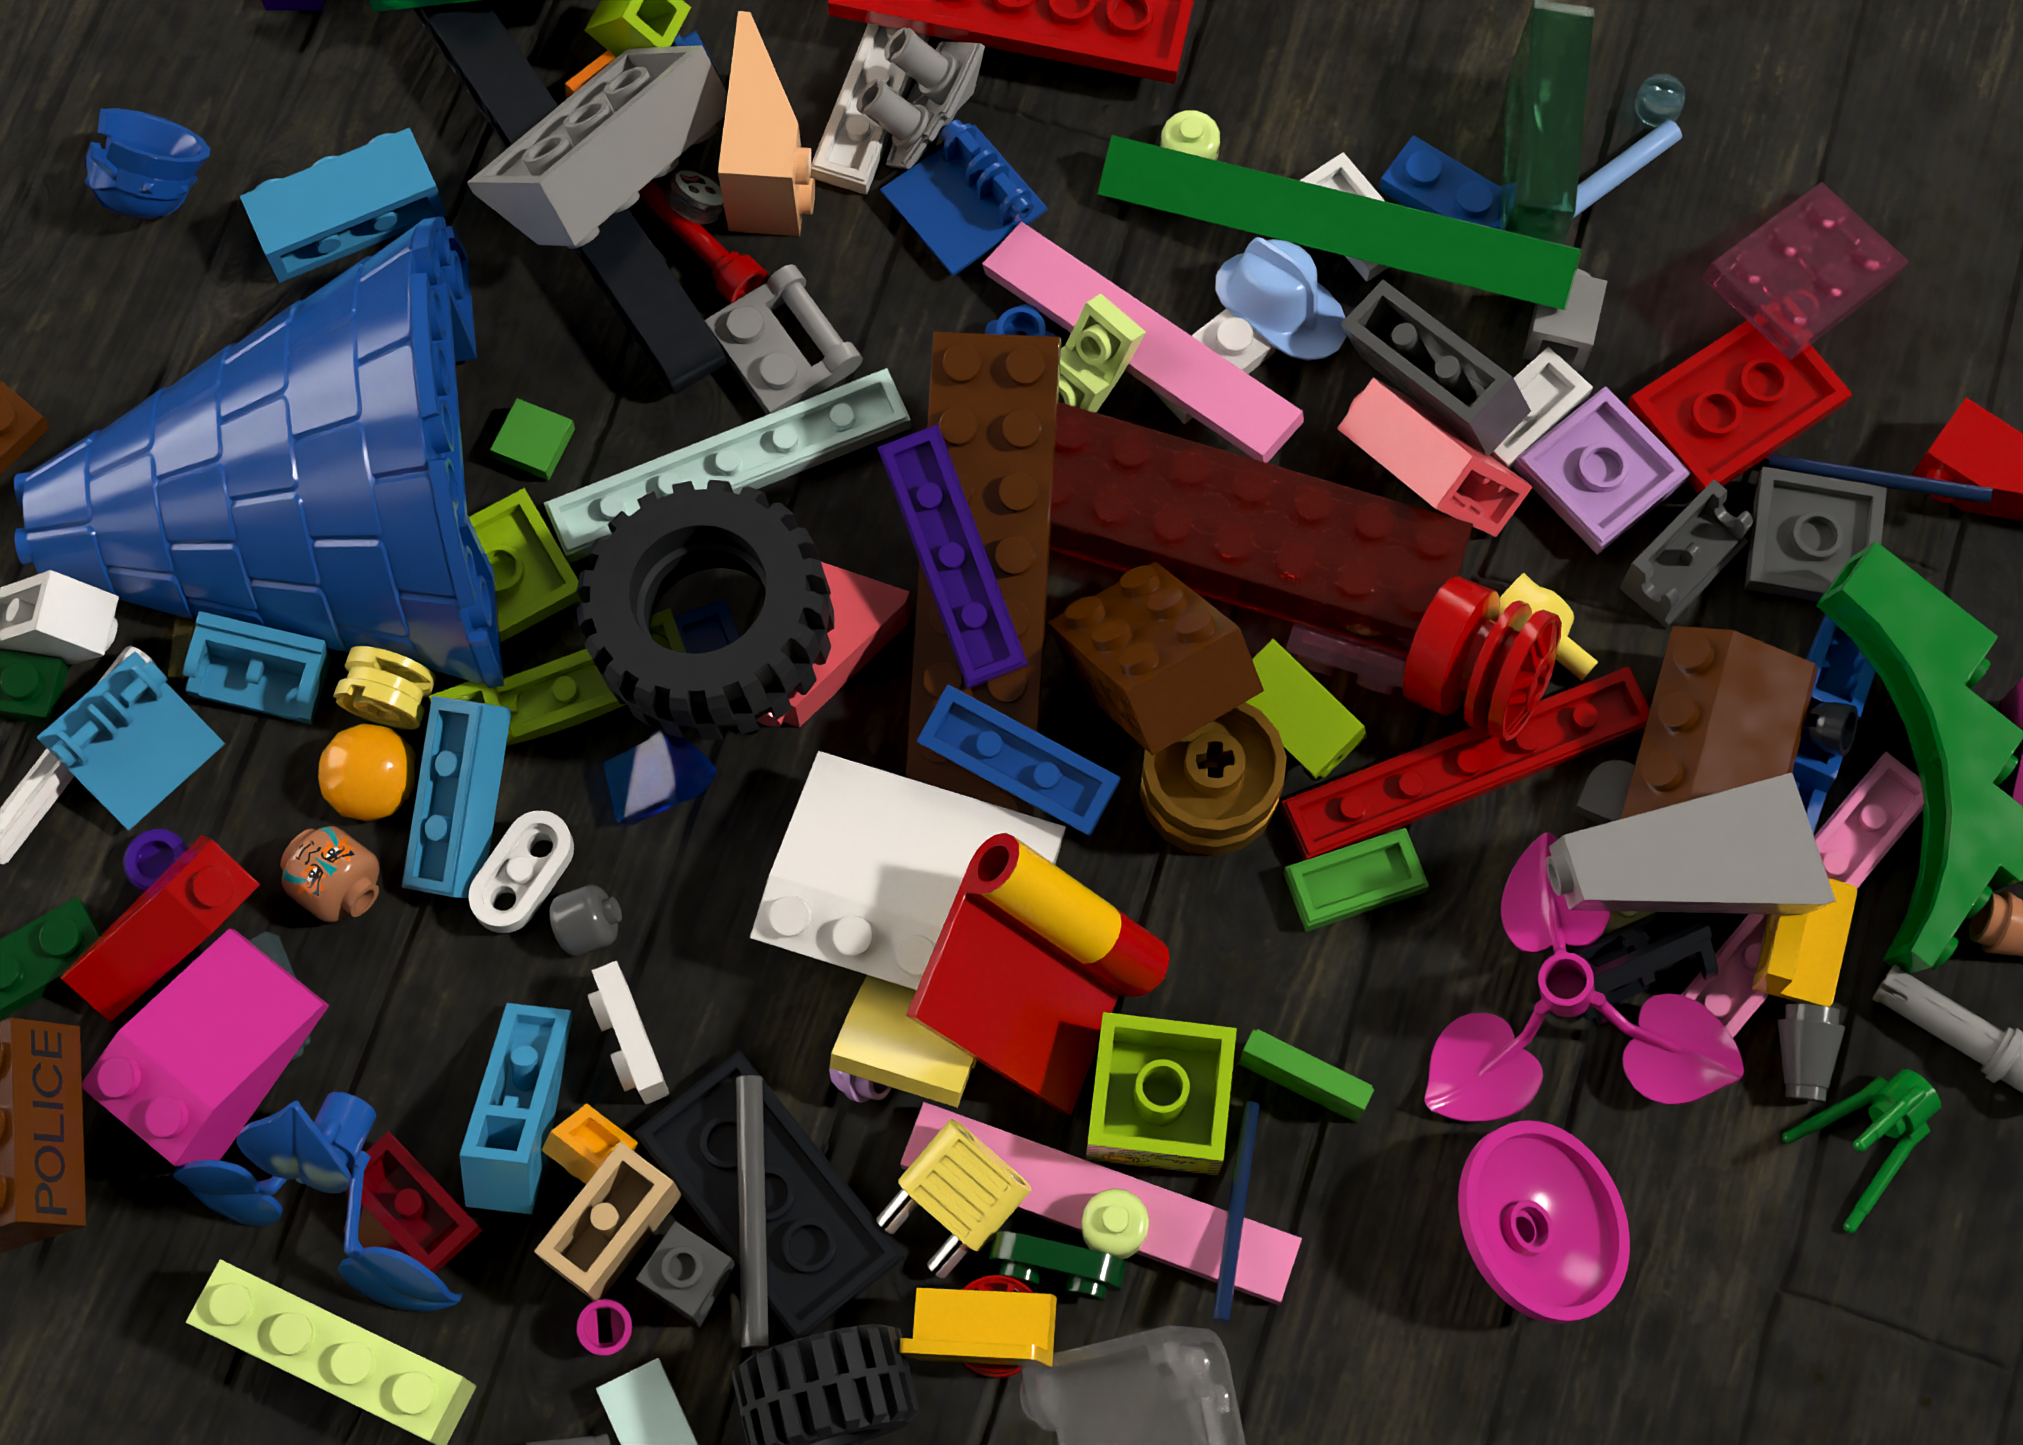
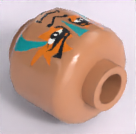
M328 826L317 830L308 829L303 831L291 841L281 858L280 866L283 870L281 880L286 894L316 918L327 923L341 921L350 915L353 917L362 915L372 906L378 896L379 887L376 885L380 869L377 857L353 837L337 827Z

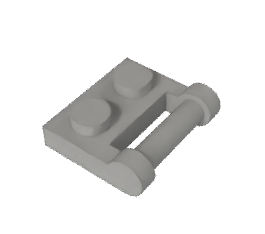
M792 264L780 268L771 275L767 283L704 320L716 337L726 359L766 415L816 396L853 373L863 360L851 342H843L805 290V278L797 267ZM784 303L788 305L825 356L822 361L812 367L772 313L774 309Z

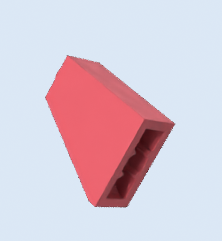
M1372 378L1365 390L1354 398L1348 414L1337 428L1435 509L1494 537H1497L1533 487L1492 456L1485 455L1410 397L1375 378Z
M821 562L831 591L829 596L834 608V629L827 633L831 643L827 661L823 665L813 663L812 667L817 681L806 695H801L795 690L788 697L792 706L790 711L777 720L769 712L756 719V721L771 727H780L782 722L800 728L907 626L911 617L910 592Z

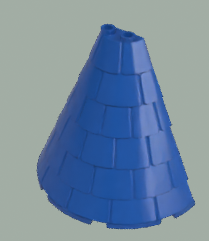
M445 217L422 219L374 256L365 257L305 300L296 301L237 344L231 343L172 386L168 388L163 387L105 429L92 432L33 471L16 474L14 478L15 495L20 508L23 510L25 527L16 529L15 547L22 565L34 564L38 574L52 570L119 596L118 600L191 620L197 617L199 611L325 640L327 648L349 653L350 649L356 646L384 649L410 658L430 670L479 684H486L488 688L504 686L495 573L467 515L455 362L477 359L469 259L453 226L446 227Z

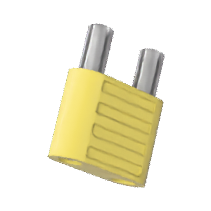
M950 1119L898 1179L902 1189L876 1219L879 1226L882 1227L909 1195L912 1199L884 1230L894 1234L915 1208L921 1205L952 1233L928 1261L927 1265L931 1272L959 1240L963 1242L936 1273V1276L945 1278L970 1248L980 1251L1032 1189L1019 1173L966 1127Z

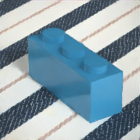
M410 128L395 134L385 133L379 135L365 146L340 156L324 157L308 169L283 179L267 180L258 185L255 190L240 196L263 251L279 283L404 233L422 219L447 215L437 186Z

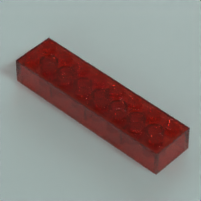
M1058 402L1050 550L1124 572L1139 566L1149 565L1156 561L1197 594L1405 656L1409 654L1416 631L1433 598L1450 578L1457 577L1459 574L1473 523Z

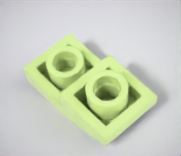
M1101 293L1085 303L1066 345L1061 348L1057 421L1073 435L1081 432L1095 415L1128 366L1146 333L1145 330Z

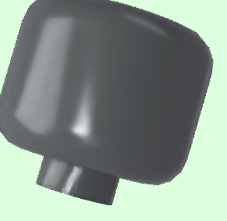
M593 884L557 896L553 899L549 911L551 927L557 942L567 954L573 956H582L612 944L617 938L618 922L622 920V912L617 900L614 897L609 898L601 887Z

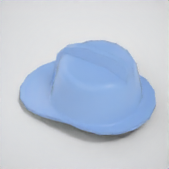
M1256 237L1248 244L1245 253L1238 254L1224 262L1216 274L1215 291L1221 304L1234 316L1246 320L1254 331L1286 355L1306 361L1325 359L1336 353L1344 342L1346 333L1340 324L1346 318L1342 307L1330 292L1317 282V268L1311 256L1300 246L1288 241L1264 240L1263 238Z

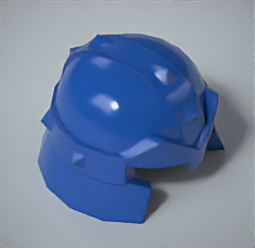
M120 108L100 109L98 133L107 136L106 147L103 149L100 143H90L84 160V166L87 168L88 173L84 183L92 189L102 208H108L115 213L130 217L157 219L158 217L171 214L180 205L184 204L191 186L198 180L196 174L210 156L211 148L203 138L194 132L165 118Z

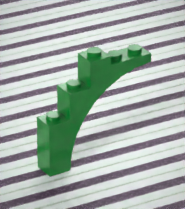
M1876 541L1849 558L1816 606L1855 642L1883 680L1905 724L1919 772L1924 800L1920 868L1906 917L1883 959L1891 967L1896 964L1904 972L1912 974L1928 968L1935 970L1949 959L1958 945V939L1953 935L1965 918H1972L1984 907L1993 891L2016 883L2023 885V806L1998 787L2010 775L2018 763V757L2013 753L2023 739V730L1970 690L1988 670L1991 662L1985 656L1998 636Z

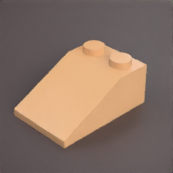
M738 11L718 168L728 231L800 237L802 214L812 215L815 201V179L810 178L811 148L801 147L797 119L751 12Z

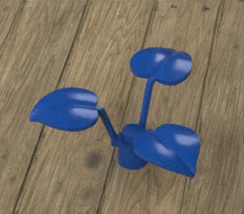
M343 1092L329 1093L314 1122L302 1108L299 1101H294L274 1115L244 1126L237 1137L238 1147L255 1165L273 1175L270 1179L257 1182L254 1176L245 1168L218 1160H198L185 1163L177 1167L173 1173V1178L186 1186L207 1207L228 1219L249 1226H268L275 1224L280 1219L283 1212L282 1205L271 1195L276 1193L287 1179H295L300 1184H306L311 1188L326 1193H341L346 1191L350 1184L344 1252L350 1258L343 1259L338 1268L339 1273L347 1283L372 1301L397 1310L412 1312L436 1311L456 1305L461 1300L463 1294L452 1293L441 1279L414 1258L400 1251L383 1247L363 1248L360 1244L358 1232L364 1170L370 1160V1155L361 1149L377 1115L367 1102L356 1096Z

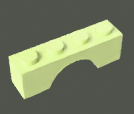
M219 1260L186 1320V1323L435 1445H447L477 1387L463 1376L223 1260Z

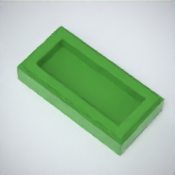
M1406 828L1287 866L1283 872L1305 932L1426 893L1429 888Z
M1259 1029L1252 1031L1239 1061V1065L1358 1123L1374 1091L1372 1085Z

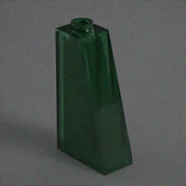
M1545 0L1533 1L1505 83L1500 230L1562 245L1564 243L1576 210L1594 8Z

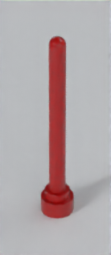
M653 179L638 191L639 199L713 270L712 278L716 281L715 288L730 304L767 282V271L750 255H740L738 252L729 253Z

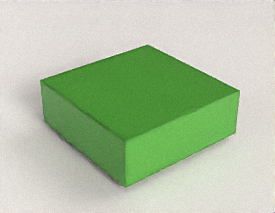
M517 398L490 451L493 459L549 481L575 430L573 420Z

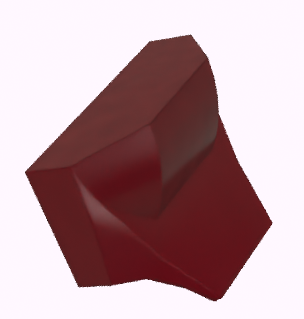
M389 1131L365 1152L370 1155V1160L364 1170L358 1239L363 1248L383 1247L400 1251L414 1258L435 1274L482 1231L474 1220ZM349 1184V1187L347 1188V1190L345 1191L348 1198H349V1188H350V1184ZM345 1222V1226H344V1229H343V1233H344V1234H345V1230H346V1222Z

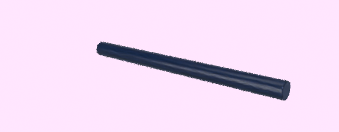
M1776 454L1770 455L1768 463L1769 468L1989 504L1993 493V488Z
M1252 1101L1244 1102L1242 1107L1212 1319L1214 1323L1226 1325L1230 1322L1259 1104Z

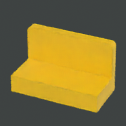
M1828 878L1836 900L1835 902L1817 911L1803 915L1768 914L1751 989L1802 1004L1830 1007L1834 1001L1856 901L1857 888L1852 884Z
M917 1288L913 1339L900 1338L899 1353L922 1361L1052 1367L1057 1297L1052 1294Z

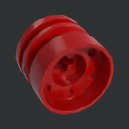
M1459 576L1450 578L1433 598L1416 631L1406 661L1403 676V695L1407 701L1443 716L1453 714L1465 701L1464 720L1468 726L1479 729L1488 724V730L1492 736L1509 741L1515 738L1526 725L1549 684L1561 639L1562 622L1557 614L1544 609L1536 611L1532 615L1530 605L1521 600L1512 602L1500 615V597L1497 591Z

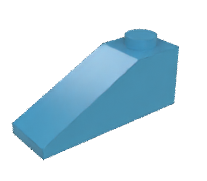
M513 1003L506 1004L459 1155L466 1207L524 1214L533 1213L548 1155L541 1150L550 1132L553 1130L572 1022L571 1010Z

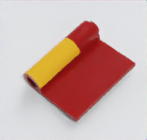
M1008 833L996 834L985 840L970 860L906 1016L1062 1114L1071 1115L1099 1045L1103 1012H1112L1118 995L1139 997L1156 988L1163 981L1167 973L1170 960L1169 949L1161 939L1015 836Z

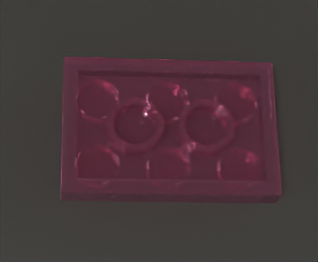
M1821 182L1712 262L1702 278L1788 359L1792 360L1899 277L1909 261Z

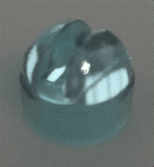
M1657 73L1647 78L1640 86L1635 99L1637 115L1645 123L1657 127L1666 120L1675 122L1685 104L1684 86L1678 78L1670 74Z

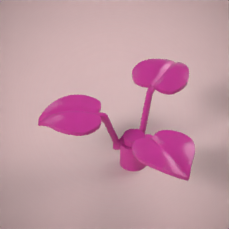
M1548 832L1540 835L1525 850L1511 871L1502 896L1501 918L1508 938L1517 949L1525 953H1540L1552 947L1554 949V955L1543 963L1539 971L1538 983L1541 1000L1535 1004L1533 1014L1517 1038L1514 1037L1510 1025L1504 1019L1489 1013H1470L1451 1022L1437 1039L1431 1055L1429 1081L1424 1099L1426 1106L1431 1111L1449 1119L1473 1123L1501 1120L1520 1112L1537 1095L1543 1081L1541 1064L1531 1053L1523 1048L1532 1041L1544 1018L1550 1012L1561 1017H1574L1585 1012L1590 1006L1598 1009L1622 1033L1633 1038L1624 1050L1623 1068L1634 1089L1643 1097L1664 1105H1681L1702 1099L1738 1082L1744 1073L1738 1047L1722 1022L1704 1005L1683 995H1655L1647 999L1643 1004L1639 1014L1638 1027L1630 1023L1606 1001L1604 994L1595 991L1594 977L1590 965L1579 955L1568 953L1566 945L1584 947L1596 941L1607 927L1612 911L1568 909L1565 896H1558L1554 892L1546 869V859L1552 856L1549 846L1558 839Z

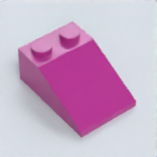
M228 929L117 1032L83 1080L82 1089L174 1166H182L185 1163L198 1160L220 1161L330 1005L234 929Z

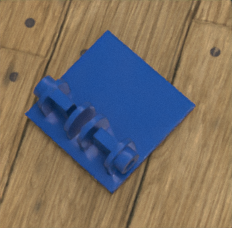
M960 120L950 122L943 129L941 136L945 140L944 146L880 189L882 195L952 276H955L1001 244L1021 221L1028 225L1048 211L1046 205L975 124L972 126L969 123L962 124Z

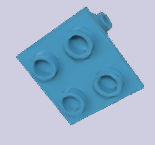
M136 651L37 736V739L128 831L225 745L219 736L166 683L168 679L162 671L151 661L146 663Z

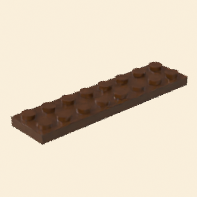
M933 332L927 428L937 424L940 428L1029 667L968 689L919 560L906 778L1034 817L1035 806L916 741L947 684L1039 733L1061 339L1060 337Z

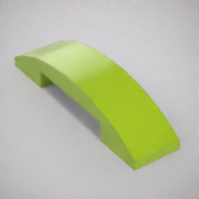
M671 609L653 614L649 632L654 642L669 650L686 653ZM587 649L504 679V686L488 688L486 684L469 681L429 696L430 701L432 696L509 708L511 710V718L506 746L578 725L626 705L620 704L611 693Z

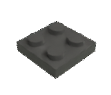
M1762 467L1756 481L1753 523L1750 533L1744 589L1819 602L1849 558L1876 541L1881 545L1887 487Z

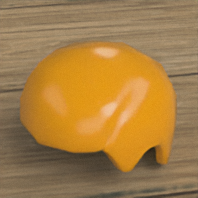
M360 724L340 731L321 754L318 770L321 793L324 799L344 817L372 822L391 816L402 807L403 803L410 798L415 790L417 754L401 735L389 727Z

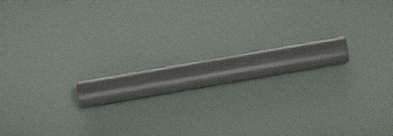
M747 1075L736 1078L741 1348L765 1349L769 1347L763 1082L761 1076Z

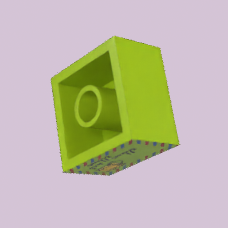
M1103 1012L1086 1160L1218 1176L1224 1160L1237 1028Z

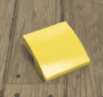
M867 975L849 1010L831 1053L830 1068L958 1108L971 1069L975 1068L977 1060L906 1016L916 993L915 989Z

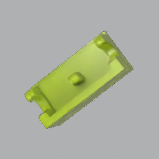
M1274 639L1252 659L1264 691L1246 701V703L1263 712L1279 731L1283 747L1315 779L1318 776L1321 779L1326 777L1356 746H1359L1367 738L1365 726Z

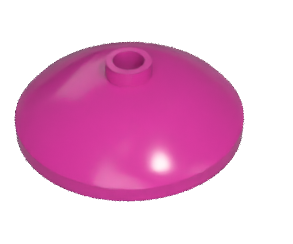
M1529 1120L1509 1123L1490 1132L1476 1144L1462 1170L1459 1183L1458 1208L1466 1245L1474 1263L1487 1283L1506 1303L1517 1311L1547 1323H1572L1590 1317L1605 1308L1614 1299L1624 1281L1629 1262L1630 1235L1627 1216L1620 1194L1600 1160L1572 1134L1559 1127L1540 1121Z

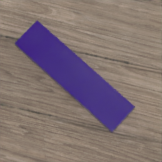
M938 424L877 447L967 688L977 687L1029 667Z

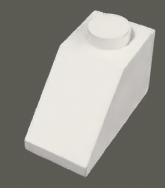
M52 570L1 587L0 649L62 658L67 664L71 665L104 656L105 651L109 649L117 633L118 623L114 615L119 596Z

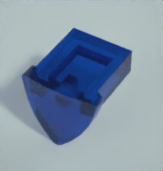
M663 728L650 734V739L603 763L616 822L631 825L671 806L682 804L695 798L705 791L716 775L715 766L698 748L684 738L666 734Z

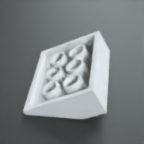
M818 751L769 874L750 938L917 990L970 860L985 840L996 834L1008 833L1055 865L1066 827Z

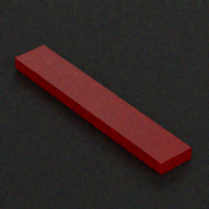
M1628 666L1539 701L1526 725L1515 738L1509 741L1492 736L1488 730V724L1479 729L1471 727L1281 801L1279 808L1302 860L1305 861L1375 838L1643 733L1650 708Z

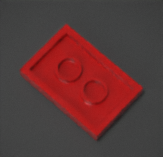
M1774 302L1633 394L1626 407L1691 472L1687 481L1699 495L1714 479L1720 485H1726L1846 405L1852 396V392Z

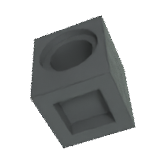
M674 1222L636 1280L647 1293L701 1328L737 1274L738 1269L732 1258L679 1223Z

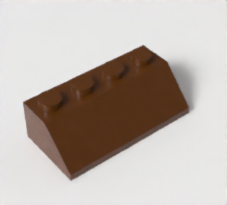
M1672 626L1621 819L1792 773L1818 672L1816 664L1735 630Z

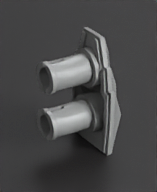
M905 27L901 28L890 38L884 51L885 59L890 63L893 62L916 80V83L905 100L889 88L883 80L875 79L862 90L856 105L857 110L861 114H865L892 134L893 144L887 158V166L909 170L924 155L930 144L942 133L943 129L952 122L957 111L974 94L985 49L984 45L981 43L941 41L937 48L933 49L909 27L908 29Z

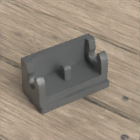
M1715 479L1632 562L1619 587L1621 591L1666 629L1749 543L1745 536L1753 523L1751 514L1748 511H1744L1737 518L1730 515L1723 506V503L1727 500V490Z

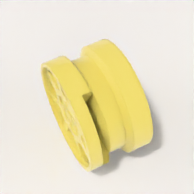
M368 646L351 648L345 663V668L349 672L348 676L345 679L339 680L333 697L337 698L336 703L348 712L380 725L405 730L419 728L425 712L424 707L421 705L422 698L431 695L436 681V676L433 672L422 664L391 651Z

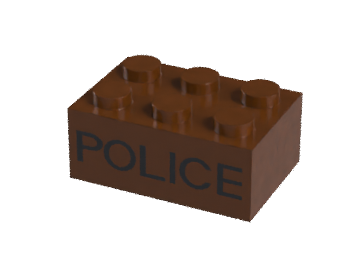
M1156 561L1149 565L1129 570L1121 577L1118 583L1095 596H1088L1074 601L1067 607L1065 613L1048 622L1073 683L1152 756L1264 691L1240 627Z
M8 1018L0 1022V1253L86 1226L80 1026L19 1018Z

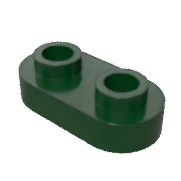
M995 1232L989 1255L990 1262L1001 1266L999 1275L1014 1278L1030 1286H1038L1040 1277L1066 1282V1293L1095 1301H1104L1107 1291L1121 1290L1126 1268L1124 1260L1106 1253L1013 1232Z

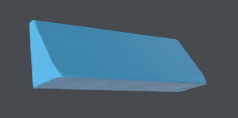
M432 696L402 888L450 897L469 898L471 883L489 857L511 718V710L509 708Z

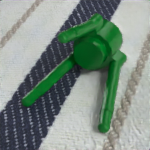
M1902 1069L1889 1082L1878 1076L1862 1091L1812 1116L1782 1135L1784 1143L1792 1144L1871 1103L1873 1105L1869 1107L1868 1113L1873 1123L1854 1141V1149L1857 1152H1863L1884 1134L1891 1138L1902 1136L1845 1221L1843 1229L1847 1233H1854L1913 1147L1930 1132L1926 1121L1941 1108V1101L1934 1088L1922 1076L1912 1070Z

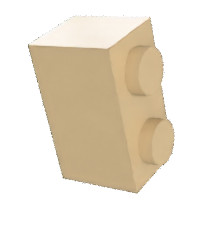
M620 1141L534 1252L546 1265L593 1301L602 1299L682 1195L674 1181Z

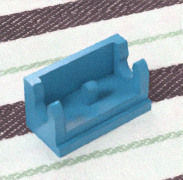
M199 611L196 619V628L186 656L183 675L189 676L186 687L188 696L313 725L332 660L325 640Z

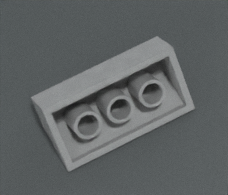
M702 45L627 49L470 179L467 184L477 197L536 244L567 246L569 249L581 247L592 241L599 234L598 226L609 216L632 206L640 197L638 191L647 183L675 169L679 164L677 157L691 145L701 143L716 133L718 130L716 124L725 117L728 94Z

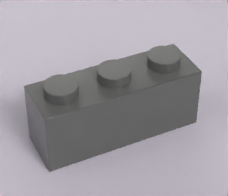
M1384 280L1340 324L1361 359L1487 456L1531 412L1517 383L1510 374Z

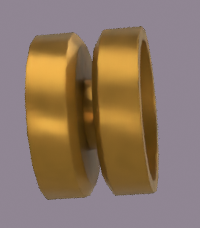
M1244 702L1153 756L1145 749L1139 794L1147 820L1164 840L1187 853L1218 856L1246 847L1264 833L1276 812L1279 796L1284 785L1287 757L1279 731L1261 710ZM1208 773H1213L1220 778L1208 777Z

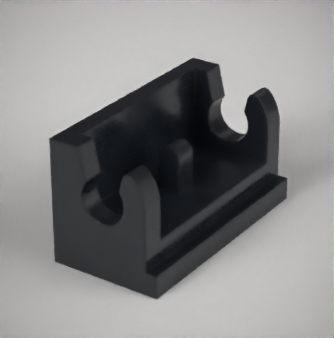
M1655 912L1599 937L1590 945L1576 947L1567 951L1568 953L1579 955L1588 962L1593 972L1595 991L1604 994L1606 1001L1611 1005L1688 971L1691 974L1701 971L1704 980L1718 975V965L1710 938L1712 937L1710 925L1694 913ZM1592 1006L1581 1014L1587 1021L1596 1018L1600 1028L1612 1023L1598 1009Z

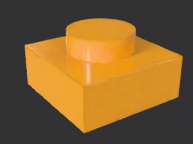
M585 1104L550 1132L541 1151L564 1167L568 1173L587 1184L620 1141L633 1151L638 1142L590 1105Z

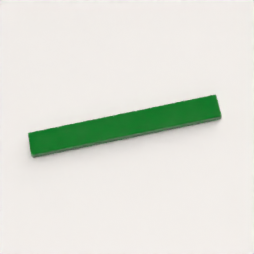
M1111 135L1098 189L1099 195L1561 310L1567 309L1582 254V249Z

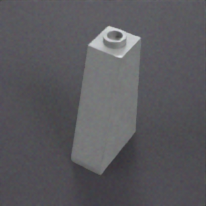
M1793 773L1565 834L1549 846L1552 856L1546 859V869L1550 884L1556 895L1565 896L1569 910L1803 915L1817 911L1836 901Z

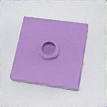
M1606 386L1517 457L1513 465V469L1527 483L1533 486L1532 488L1597 555L1686 483L1691 475V472Z

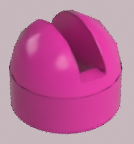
M608 1298L598 1299L589 1303L582 1310L577 1322V1335L581 1344L588 1351L597 1355H611L618 1352L627 1344L632 1332V1320L628 1310L620 1302ZM610 1308V1329L613 1342L599 1343L597 1309Z

